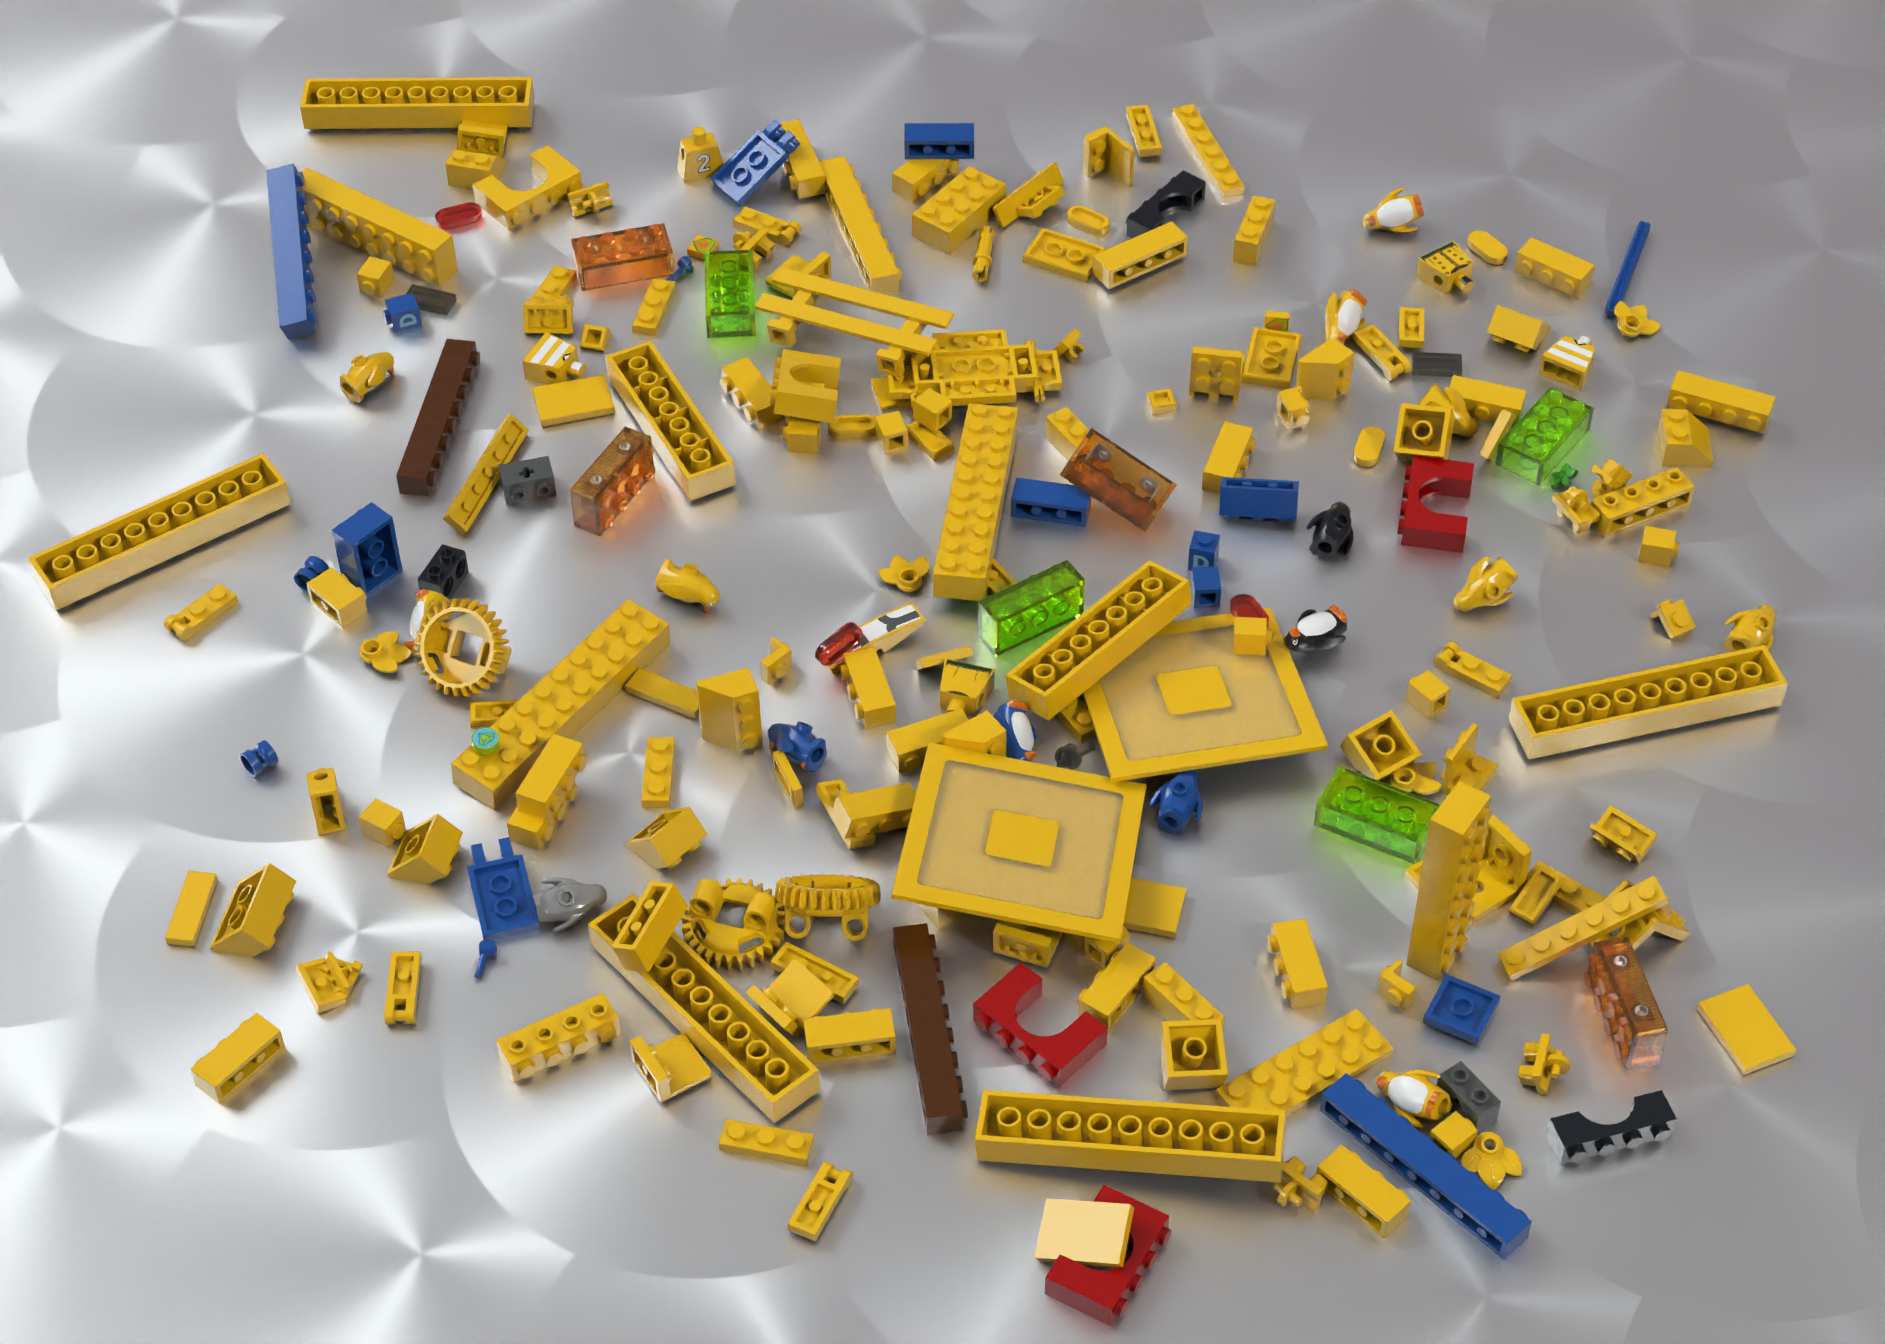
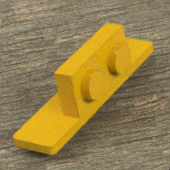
M1057 163L1049 164L993 207L1000 227H1006L1018 217L1037 218L1042 215L1046 208L1057 204V200L1065 195L1062 186H1060L1063 183V178Z

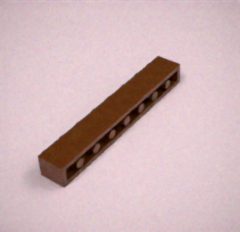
M446 339L396 475L400 494L429 496L432 487L437 485V473L439 469L443 468L444 453L449 451L451 434H455L457 417H461L463 400L468 398L469 383H473L474 369L480 364V352H477L475 341Z
M927 923L893 927V945L927 1135L963 1131V1118H968L966 1100L960 1101L959 1094L963 1093L961 1075L956 1076L954 1070L958 1069L959 1066L957 1052H951L950 1045H954L952 1027L947 1028L945 1022L949 1021L948 1004H942L941 998L945 997L943 980L937 979V974H941L939 957H933V951H936L935 935L929 934Z

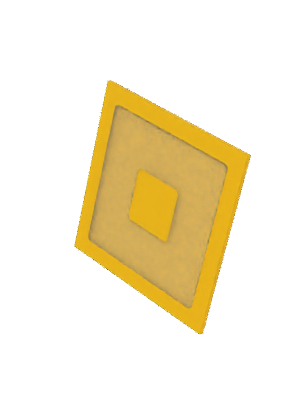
M1271 607L1172 621L1082 693L1112 782L1328 749L1325 736L1289 650L1284 644V638ZM1235 617L1267 618V629H1272L1271 645H1266V656L1233 655Z
M929 742L891 899L1120 943L1146 784L1127 780L1112 782L1111 777Z

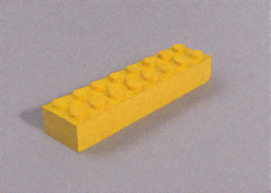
M305 168L302 171L306 183L303 186V191L307 198V205H304L309 218V224L307 225L331 235L335 239L348 243L354 248L367 252L371 256L390 261L392 265L405 270L407 273L420 277L426 282L439 287L458 272L453 236L309 168Z
M650 340L607 355L608 379L689 501L736 485L733 460L652 341Z
M1149 560L1006 674L1009 699L1026 703L1028 710L1049 721L1192 605L1190 581Z
M1461 781L1457 782L1430 819L1406 963L1407 966L1435 980L1440 977L1443 971L1447 973L1450 970L1455 959L1454 955L1457 952L1461 953L1468 942V937L1465 934L1471 925V920L1468 918L1475 905V902L1472 901L1478 888L1475 880L1478 878L1482 868L1478 864L1485 851L1482 843L1487 837L1489 829L1486 828V824L1492 814V810L1489 809L1491 796Z

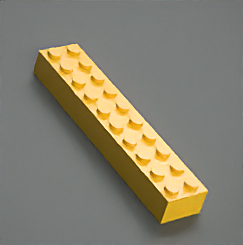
M532 77L306 79L300 110L304 129L458 128L463 119L524 128L531 127L535 96Z
M968 403L933 572V597L986 601L1018 434V407Z
M261 453L28 557L34 580L54 609H61L291 504L287 483L265 454Z
M627 599L490 726L499 734L500 746L497 751L489 755H482L477 753L471 744L451 763L453 784L495 811L519 788L553 734L571 739L625 687L638 668L644 669L670 645L669 623Z
M1762 645L1512 698L1509 722L1530 760L1781 706L1788 683L1767 647Z
M634 893L588 924L591 945L681 1033H685L691 1043L774 1124L820 1091L819 1069L674 931L649 973L625 970L611 946L640 900Z
M983 1090L975 1145L978 1161L1281 1183L1286 1139V1111Z

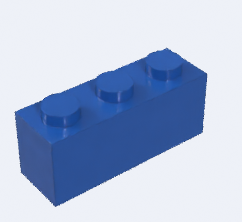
M905 123V159H974V123Z
M1222 477L1219 515L1231 519L1251 517L1254 520L1275 518L1283 522L1290 521L1291 519L1296 520L1299 481Z
M1016 478L1011 496V517L1086 527L1091 509L1092 487Z

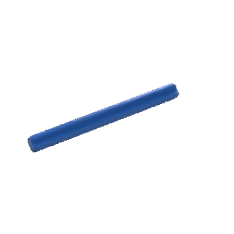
M1640 221L1636 227L1605 306L1604 313L1606 316L1615 317L1614 308L1619 301H1623L1650 231L1651 225L1649 222Z

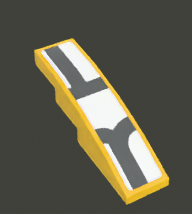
M911 602L860 625L834 641L818 654L832 673L836 675L840 672V665H844L843 653L875 647L876 652L881 649L886 653L927 621Z

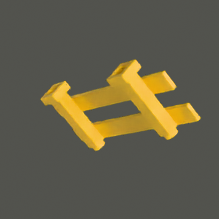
M783 267L779 269L772 281L774 284L798 290L794 298L788 300L763 293L755 304L756 310L781 316L779 320L771 318L767 324L770 342L792 348L796 343L795 331L800 323L804 322L889 346L888 349L879 348L876 353L878 371L900 378L905 372L903 361L910 351L930 356L938 343L937 339L920 335L926 325L947 329L955 317L953 312ZM818 296L905 318L906 321L900 329L812 305Z

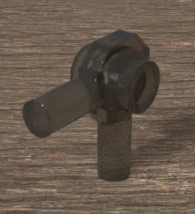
M1088 741L1078 747L1069 743L1059 747L1055 753L1057 767L1070 770L1078 768L1082 757L1095 751V743Z

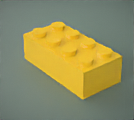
M968 166L912 214V236L950 255L995 216L993 207L1006 197V183Z

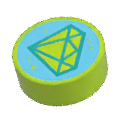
M483 727L477 729L472 734V747L477 753L489 755L498 750L500 739L495 729Z

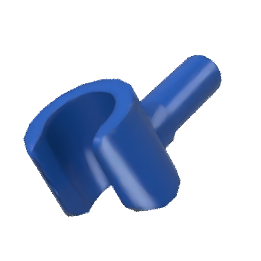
M688 256L681 257L677 263L679 269L666 280L674 281L683 274H692L694 267L691 265L692 261Z
M483 940L479 943L480 957L474 977L480 979L487 957L497 956L495 940Z

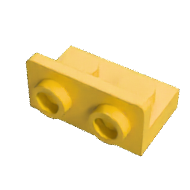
M538 295L530 296L523 304L524 333L572 334L574 331V300L568 299L567 296H555L553 299H544L543 296Z

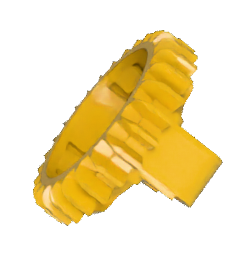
M455 598L451 602H442V607L435 606V614H426L429 622H420L425 628L424 631L416 632V634L421 636V641L414 643L420 646V651L414 655L421 656L422 661L417 663V666H425V670L421 675H430L427 683H436L435 690L442 691L444 689V694L452 695L453 693L455 697H462V694L465 697H471L472 692L473 694H481V688L484 690L490 689L488 681L496 683L497 679L494 674L506 672L512 652L511 647L504 646L509 643V640L502 639L501 636L507 632V629L498 628L503 622L502 619L493 620L496 615L495 611L487 612L488 605H479L478 600H473L470 603L468 598H463L461 601ZM454 612H461L459 617L454 618L448 623L443 622L450 616L455 615ZM465 632L483 638L475 665L452 657L460 655L466 635ZM435 653L438 656L444 669L443 674H436L435 671L438 670L434 658L429 657L428 654Z
M843 874L792 875L791 877L781 878L776 882L775 888L776 901L785 905V931L790 937L796 939L807 935L812 925L813 916H842V932L844 936L849 940H860L866 935L869 927L870 906L878 905L881 898L880 886L874 880L853 877V875L845 876ZM794 917L802 918L806 923V927L800 930L795 929L791 924V919ZM852 919H857L862 922L863 929L858 932L852 931L848 926V922Z
M728 878L726 885L723 886L719 881L701 879L692 898L689 899L690 907H687L685 915L682 916V933L685 943L702 959L705 958V962L708 965L713 961L716 962L717 969L722 964H725L728 970L731 969L732 965H738L739 969L742 970L743 964L746 963L753 968V961L758 960L763 963L764 955L772 957L773 949L779 950L780 942L784 941L785 910L783 903L776 901L775 895L772 896L771 888L763 891V883L755 887L751 879L745 884L742 883L741 878H738L736 883H732L730 878ZM724 902L748 907L743 918V929L715 922ZM698 923L701 925L703 931L707 935L705 939L701 936L699 930H697ZM754 938H761V946L758 947L755 944L744 949V953L739 954V946L742 943Z

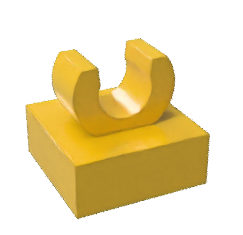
M1076 328L1053 349L1057 350L1058 358L1065 352V357L1072 362L1077 357V354L1079 355L1085 349L1081 343L1075 342L1082 335Z

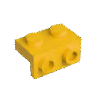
M1611 805L1598 823H1592L1589 827L1593 835L1592 839L1605 848L1607 845L1617 850L1615 853L1626 862L1633 860L1640 864L1658 839V835Z

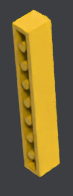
M845 156L819 161L825 174L826 197L868 290L881 294L898 292L899 281H902L900 267L895 266L894 254L888 251L886 237L881 236L880 224L875 222L873 209L868 207L867 196L861 192V184L858 178L855 179L852 164H848Z

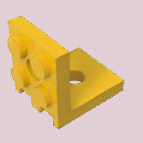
M1193 346L1189 396L1194 397L1195 392L1209 393V399H1219V394L1234 396L1233 401L1238 402L1245 357L1243 351Z
M1492 815L1486 824V828L1489 831L1482 843L1485 851L1478 864L1482 868L1478 878L1475 880V883L1478 884V888L1482 892L1475 893L1472 898L1475 905L1468 918L1471 920V924L1476 923L1517 898L1525 886L1532 850L1525 841L1520 840L1510 830L1506 823L1501 822L1495 815Z
M1624 880V881H1623L1607 898H1605L1604 900H1606V899H1608V898H1610V897H1612V896H1614V895H1616V894H1618V893H1620V892H1622V891H1624V890H1626V889H1628V888H1630V887H1632V886H1634V885H1636V884L1633 883V882ZM1667 904L1620 927L1617 935L1612 936L1610 932L1590 942V944L1604 961L1606 956L1625 953L1628 957L1654 931L1680 941H1684L1691 933L1684 926L1686 924L1685 919L1677 911H1673Z

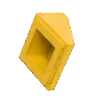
M585 324L580 348L604 352L611 337V331L607 327Z

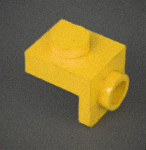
M1671 599L1663 601L1656 605L1658 610L1650 614L1652 619L1659 616L1670 639L1696 628L1683 599L1674 603Z
M775 637L769 640L770 655L760 661L761 679L768 685L777 678L783 677L792 668L791 649L786 643H781Z
M1396 960L1391 966H1385L1378 977L1380 980L1378 993L1385 997L1390 1004L1398 1006L1407 1012L1413 1006L1416 988L1401 978L1403 962Z

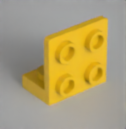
M463 119L458 126L457 150L502 158L507 125Z
M1104 126L1083 137L1082 173L1090 177L1106 168L1129 187L1133 185L1135 151L1131 145Z
M823 251L810 262L793 255L765 279V284L794 298L798 290L773 283L772 280L779 269L783 267L829 279L831 278V255Z
M1473 723L1467 731L1463 730L1458 737L1457 745L1454 748L1450 747L1446 752L1443 760L1446 763V767L1440 778L1443 781L1442 793L1449 795L1458 781L1483 791L1497 772L1498 764L1474 753L1479 725Z
M1005 921V924L997 923L993 931V952L1048 968L1063 932Z
M794 959L768 989L765 987L761 991L753 984L746 992L751 999L795 1038L804 1031L803 1019L817 1016L834 997V993L797 959Z
M681 1033L655 1047L651 1044L646 1045L641 1036L630 1040L632 1061L660 1102L712 1077L711 1070L685 1033Z

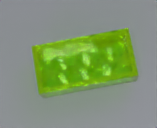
M752 250L705 252L707 338L756 336Z
M1550 387L1499 442L1495 465L1540 486L1590 430L1594 408Z
M1066 560L1036 575H1031L1021 582L1010 585L991 596H986L978 601V638L997 657L1075 620L1084 613L1085 579Z
M1338 766L1316 803L1314 825L1415 864L1421 860L1425 852L1430 819L1438 810L1440 804Z

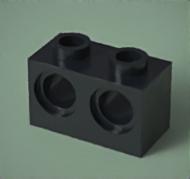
M442 544L417 579L419 590L426 589L438 592L451 599L469 573L465 551Z

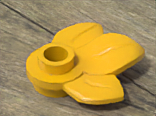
M1619 301L1614 308V313L1619 320L1617 323L1618 329L1625 336L1636 337L1639 334L1649 336L1656 333L1660 328V323L1648 320L1645 305L1629 308L1624 302Z
M894 555L890 568H882L878 572L884 582L897 585L902 591L912 592L921 587L922 578L929 573V562L925 556H921L911 563L899 555Z
M398 632L381 633L376 639L365 640L359 649L361 660L371 663L375 670L383 673L396 672L398 669L397 664L406 662L413 653L404 645L397 643L399 639Z
M1413 761L1393 772L1390 776V786L1400 793L1413 791L1421 795H1429L1442 788V784L1434 779L1437 766L1435 762L1414 763Z
M1493 1132L1480 1133L1474 1140L1473 1147L1464 1152L1461 1159V1165L1468 1171L1478 1173L1481 1181L1492 1190L1498 1188L1506 1174L1520 1177L1522 1173V1164L1517 1153L1505 1147L1500 1136ZM1491 1142L1494 1145V1149H1486L1484 1143Z

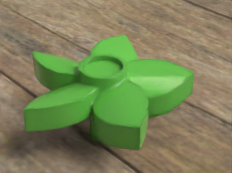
M1566 463L1562 466L1560 472L1551 473L1555 479L1551 488L1554 489L1561 483L1564 487H1568L1571 484L1570 479H1574L1578 474L1577 469L1571 468Z

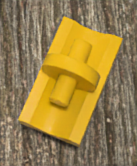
M606 181L567 193L571 213L574 217L591 211L598 212L601 208L613 205L609 184Z
M762 227L753 237L750 232L738 231L734 234L733 248L738 251L739 258L734 262L736 267L740 268L745 264L754 270L762 260V257L756 251H759L765 257L773 251L775 244L766 237L769 230Z
M1609 458L1602 468L1595 464L1591 471L1601 478L1597 479L1592 485V494L1596 498L1597 496L1613 492L1614 489L1626 487L1625 485L1633 477V474L1612 458Z
M1572 486L1563 493L1553 494L1552 501L1558 506L1557 512L1562 517L1569 518L1573 522L1572 528L1580 534L1589 530L1592 523L1599 521L1601 514L1588 502L1589 495L1584 489L1577 490L1575 486Z
M1541 1033L1540 1042H1525L1526 1062L1535 1063L1534 1065H1520L1518 1076L1521 1085L1535 1086L1538 1094L1547 1095L1551 1077L1558 1079L1559 1075L1568 1073L1571 1062L1564 1056L1563 1051L1555 1050L1550 1045L1551 1035Z
M1293 1156L1286 1162L1283 1161L1281 1183L1273 1182L1275 1184L1273 1189L1280 1193L1277 1203L1283 1207L1290 1202L1296 1206L1302 1204L1314 1213L1320 1207L1321 1197L1327 1190L1328 1180L1320 1174H1314L1310 1179H1307L1303 1176L1306 1168L1303 1161Z

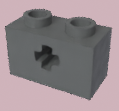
M549 456L498 465L506 504L556 494Z
M1462 1061L1440 1074L1441 1078L1437 1079V1086L1449 1094L1452 1102L1451 1113L1457 1111L1462 1117L1472 1121L1478 1130L1477 1134L1497 1122L1501 1101Z

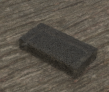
M413 284L406 293H413L420 310L446 316L457 301L456 294Z
M1412 352V375L1448 377L1456 375L1462 377V354Z

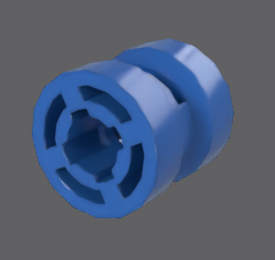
M310 556L304 562L303 568H300L295 573L294 581L302 590L308 592L306 583L328 570L329 567L319 557Z
M266 740L256 744L255 749L246 750L240 754L243 766L253 777L261 774L264 768L272 767L279 762L276 752Z

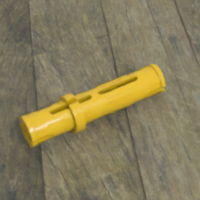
M983 226L979 231L977 253L973 257L974 271L972 274L974 280H976L978 275L977 282L987 280L988 269L992 264L991 250L995 231L993 228L990 230V226Z

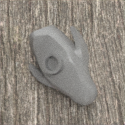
M564 877L543 879L541 883L553 884L555 886L533 895L539 923L564 921L552 929L553 932L564 931L574 926L589 910L601 906L607 899L606 889L602 885L584 884Z

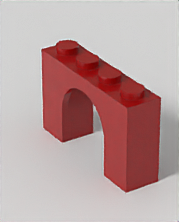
M1413 455L1412 466L1406 465L1405 480L1409 481V483H1404L1402 498H1406L1407 501L1401 502L1400 516L1405 518L1399 519L1397 534L1402 535L1401 545L1463 553L1468 517L1431 511L1421 501L1436 495L1469 499L1474 463Z
M1020 962L973 1003V1021L980 1030H986L995 1037L1002 1047H1008L1017 1054L1023 1063L1030 1064L1039 1071V1074L1045 1080L1052 1081L1060 1087L1107 1045L1108 1028L1085 1011L1064 1031L1058 1034L1037 1036L1025 1031L1018 1024L1017 1018L1042 996V978Z
M1103 1185L1093 1202L1131 1204L1134 1207L1127 1244L1131 1252L1130 1258L1124 1263L1123 1268L1118 1267L1113 1270L1098 1271L1060 1254L1045 1277V1295L1112 1326L1117 1316L1121 1318L1124 1315L1129 1303L1127 1299L1131 1293L1136 1294L1143 1281L1142 1274L1145 1269L1150 1270L1153 1267L1157 1258L1156 1251L1160 1245L1164 1247L1167 1244L1172 1230L1169 1229V1215Z

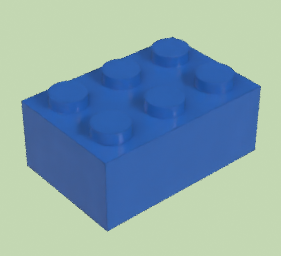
M369 503L332 529L340 572L348 578L351 584L355 587H360L366 594V597L403 572L393 517L374 503Z

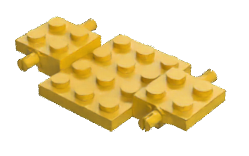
M1005 329L932 333V338L937 339L938 343L930 356L910 351L903 361L905 372L901 378L887 374L890 400L911 399L912 409L913 400L916 396L929 388L938 393L940 390L941 395L952 401V406L968 405V403L1016 402V393L1034 392L1035 401L1039 403V396L1040 402L1045 400L1044 391L1062 390L1063 384L1057 350H1036L1033 339H1031V344L1028 339L1025 341V345H1008Z

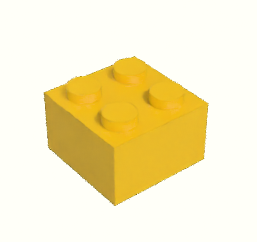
M1401 403L1393 450L1397 459L1412 461L1414 455L1448 460L1455 414L1452 409Z

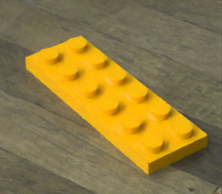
M1355 1009L1217 1088L1215 1097L1225 1107L1286 1111V1117L1322 1097V1093L1345 1073L1352 1078L1360 1075L1392 1056L1394 1048L1358 1009Z

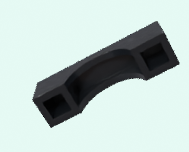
M1184 170L1180 172L1162 189H1159L1148 201H1144L1135 212L1129 214L1126 219V236L1132 239L1164 225V217L1162 215L1174 210L1192 211L1205 200L1206 181Z
M1660 1090L1634 1097L1630 1115L1622 1122L1610 1125L1599 1124L1587 1119L1577 1111L1550 1118L1546 1136L1560 1165L1569 1162L1578 1163L1585 1158L1596 1155L1605 1156L1619 1149H1633L1643 1143L1664 1141L1673 1135L1677 1118L1663 1091Z

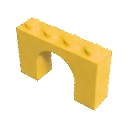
M549 145L529 155L531 172L544 182L539 187L527 191L513 190L506 187L492 174L473 184L475 203L508 230L567 199V193L583 189L581 171Z
M783 349L781 358L776 357L770 398V404H775L773 414L833 423L838 396L837 384L841 358ZM801 382L825 383V388L811 386Z

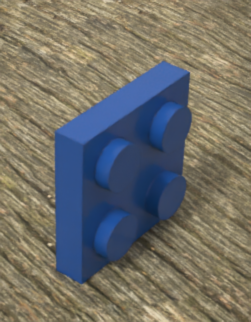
M1446 974L1424 1015L1423 1023L1478 1045L1499 1005L1501 996Z

